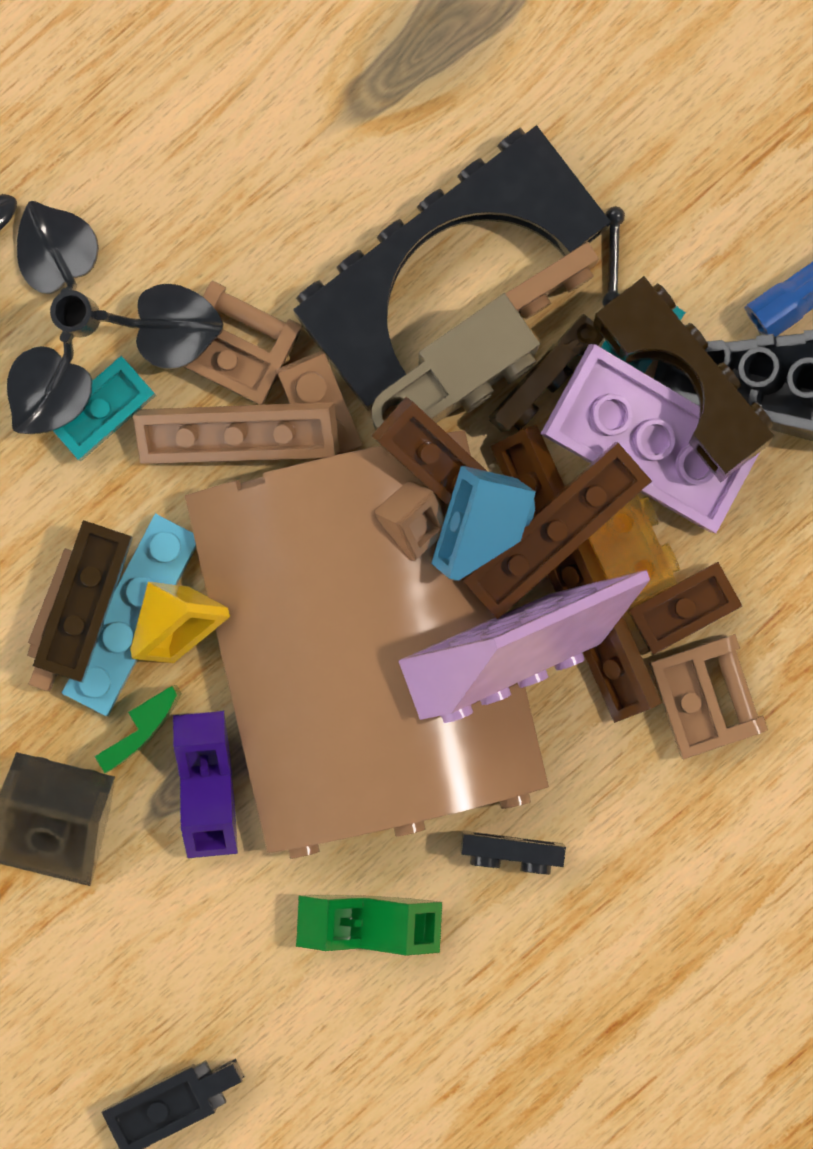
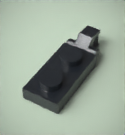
M236 1058L213 1070L210 1069L205 1060L197 1065L192 1064L104 1108L101 1113L119 1149H144L214 1114L218 1107L227 1102L222 1092L243 1081L242 1078L245 1076Z

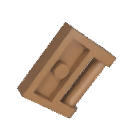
M212 280L203 297L217 311L277 341L270 353L223 329L222 333L197 360L184 366V368L258 405H264L278 377L276 369L283 367L301 333L303 325L291 319L284 322L226 293L225 286Z
M736 634L649 663L675 742L683 760L768 731L764 716H758L736 652V650L740 649ZM715 657L718 659L739 723L729 727L725 725L704 661Z

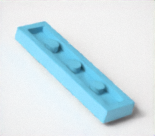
M155 513L115 589L84 682L69 678L62 694L106 717L109 716L138 661L137 659H132L130 649L147 583L149 581L172 585L178 584L196 549L192 532Z

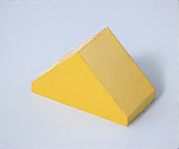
M148 581L130 649L132 659L175 663L230 617L228 607L188 586Z

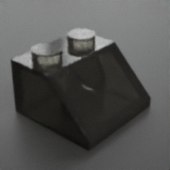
M16 752L0 792V864L91 886L111 809L115 776L99 773L92 769H83L51 761L43 757Z

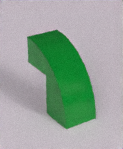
M299 895L296 947L320 951L366 949L404 956L440 953L443 902L366 895Z

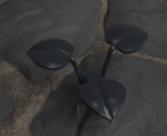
M29 201L23 212L18 229V265L25 281L40 293H55L66 283L67 287L63 288L60 294L54 298L50 307V316L53 323L62 330L60 341L63 342L64 354L61 357L56 350L40 346L24 351L13 362L7 378V396L11 410L13 431L20 434L51 432L69 424L85 410L92 394V378L85 368L71 363L74 356L72 340L74 337L81 338L91 335L98 328L100 322H108L129 328H140L136 337V344L140 354L154 366L162 369H177L197 360L222 333L224 324L220 315L204 297L189 288L176 284H160L143 291L139 296L137 304L140 319L99 310V307L93 300L75 291L77 284L74 279L87 275L96 264L99 245L95 232L87 222L73 213L55 209L36 201Z

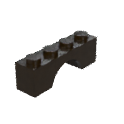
M643 276L595 313L593 326L622 361L626 363L640 360L661 361L674 366L690 380L698 396L700 412L697 427L689 444L721 483L770 444L774 438V434L769 430L773 427V423L759 404L754 402L749 405L737 389L741 387V384L733 371L723 362L716 365L707 354L705 349L708 348V343L701 332L692 323H688L685 326L672 311L676 308V304L666 289L659 283L652 286Z

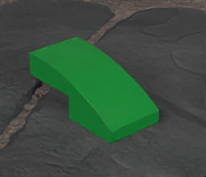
M177 685L167 688L128 712L138 730L94 756L104 773L112 771L131 758L159 731L174 710L182 694Z

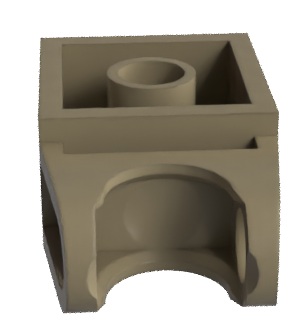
M503 293L419 352V366L382 391L375 399L372 407V420L375 430L384 422L382 418L384 412L391 406L399 405L405 397L412 400L437 423L462 406L467 413L471 412L492 397L491 393L494 390L491 386L505 378L508 384H511L534 367L533 364L536 362L534 356L540 343L506 294Z

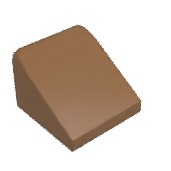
M414 482L405 483L375 510L379 522L412 561L418 559L439 539L445 516L433 491Z

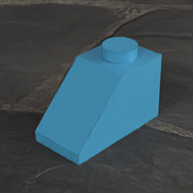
M461 466L431 564L449 579L459 581L519 543L524 528L533 519L536 492L517 478Z

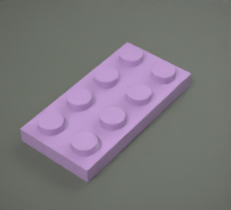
M595 344L588 345L541 432V435L589 463L598 458L614 442H618L652 480L641 493L710 533H717L759 455L758 453L720 483L689 444L698 424L699 406Z

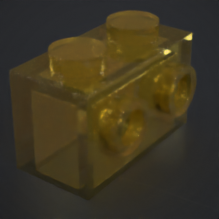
M638 495L588 538L607 580L647 570L650 581L633 603L676 584L677 581L673 573L680 570L678 561L669 543L660 545L652 528L658 525L659 521L647 496L639 499Z

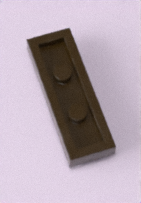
M85 520L82 521L33 663L34 667L82 683L84 682L133 540L132 536Z

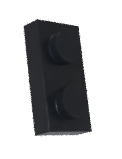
M463 831L460 851L461 855L471 856V865L500 868L501 860L521 862L520 871L550 875L552 866L564 867L566 846L558 842Z

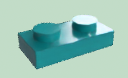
M121 355L92 381V394L85 410L75 420L53 432L81 462L157 395Z

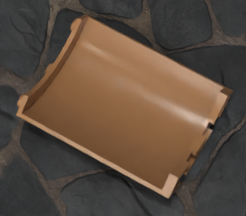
M465 430L447 433L470 454ZM382 445L263 473L264 477L242 483L236 480L185 495L207 595L209 598L228 607L230 617L216 628V633L267 853L288 850L290 859L320 852L318 844L391 828H394L396 837L426 830L425 820L500 802L501 809L531 803L529 793L549 787L526 688H520L518 683L509 686L511 692L509 697L488 705H482L479 700L471 704L472 714L453 722L443 723L441 716L422 720L418 716L399 660L496 617L462 579L459 581L449 579L431 564L438 540L418 559L412 561L379 522L375 510L405 483L414 482L427 488ZM435 495L444 516H446L448 506Z

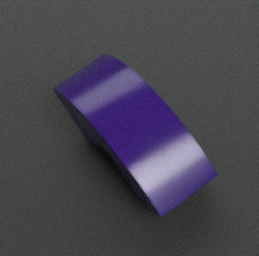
M224 711L173 715V747L180 777V822L187 858L238 854L233 777Z

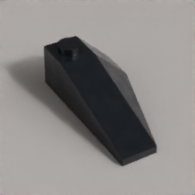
M804 330L802 334L774 336L773 334L756 336V339L724 342L723 340L707 341L708 348L705 351L716 365L723 362L733 371L741 384V387L737 390L747 403L751 405L756 402L768 414L773 423V427L770 430L813 441V330ZM658 361L654 380L699 406L697 393L690 380L674 366Z

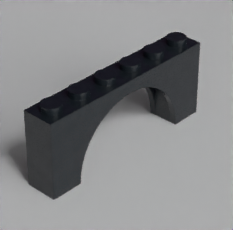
M537 125L527 133L522 128L513 131L498 144L497 147L501 151L486 164L481 158L472 162L458 174L457 178L461 183L446 194L441 189L431 193L417 206L421 212L406 224L401 219L393 222L377 236L380 242L379 245L365 255L361 250L352 253L336 267L340 272L338 276L326 285H323L318 280L296 297L300 304L293 309L295 317L318 347L324 351L327 359L367 411L372 409L375 399L382 391L406 375L390 341L387 323L388 306L400 271L408 259L425 242L437 234L461 224L496 221L526 228L550 242L563 256H566L586 242L591 243L607 231L611 221Z

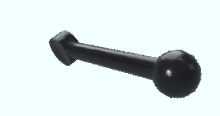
M617 206L610 207L605 214L611 223L608 293L603 297V307L620 295L618 293L620 224L625 220V212Z

